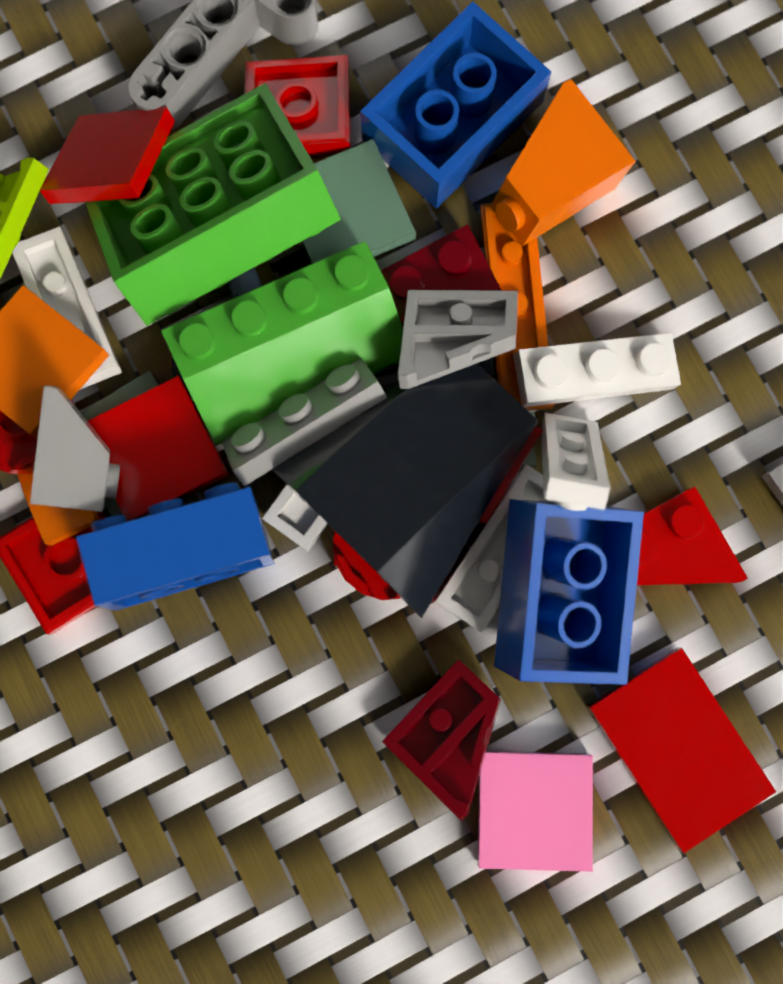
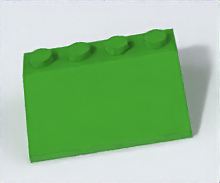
M266 83L168 136L139 198L85 202L113 282L147 326L166 315L176 312L182 306L204 294L222 287L235 277L261 263L271 260L279 253L309 237L319 234L323 229L341 220L318 169Z

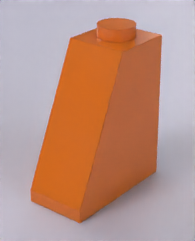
M570 79L562 84L506 176L491 206L496 211L497 218L503 228L512 232L519 243L524 246L615 190L636 161L573 80Z

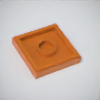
M24 285L0 310V411L28 434L38 439L44 386H59L71 400L108 358L109 354L104 348Z

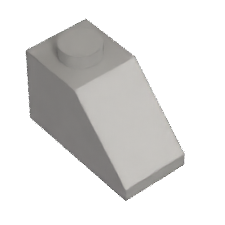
M46 385L43 389L30 504L103 512L104 497L116 498L120 464L109 463V447L59 386Z

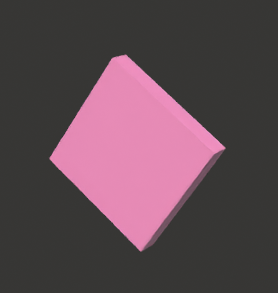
M486 751L479 775L477 861L479 869L593 872V755L589 753Z

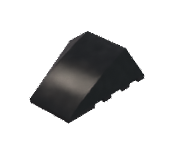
M477 363L410 389H400L399 382L384 390L387 396L385 400L271 469L363 558L421 619L538 423V420Z

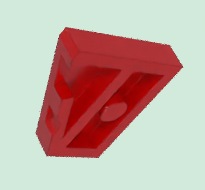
M695 486L644 513L637 586L732 584L748 579Z

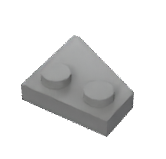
M408 290L398 370L400 389L413 388L516 349L518 291Z

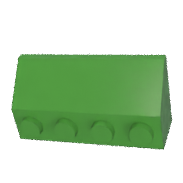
M366 241L161 330L191 397L215 445L218 446L232 438L233 434L242 426L249 423H257L279 409L280 405L289 397L295 394H303L323 382L334 369L342 365L352 364L362 358L372 374L375 375L390 366L399 364L403 326L390 289Z

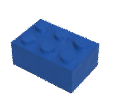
M472 1L360 111L362 141L365 143L374 139L382 159L437 209L543 103L552 71Z
M238 483L223 484L205 491L206 500L184 506L182 499H173L150 506L148 508L150 516L127 522L125 515H118L93 522L91 524V533L80 535L76 538L94 606L118 611L274 565V559L259 507L251 487L240 490Z
M509 499L494 667L519 681L627 685L644 512L607 506L605 510L588 507L585 510L574 511L560 507L555 502Z

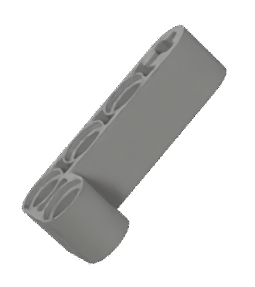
M192 0L133 72L129 80L128 91L136 110L147 111L167 106L175 120L171 131L175 130L187 118L259 27L290 46H301L311 41L318 31L316 0ZM292 8L302 9L295 14L286 13L287 10ZM229 18L225 23L213 24L218 19ZM187 57H198V59H196L192 63L181 64V62Z

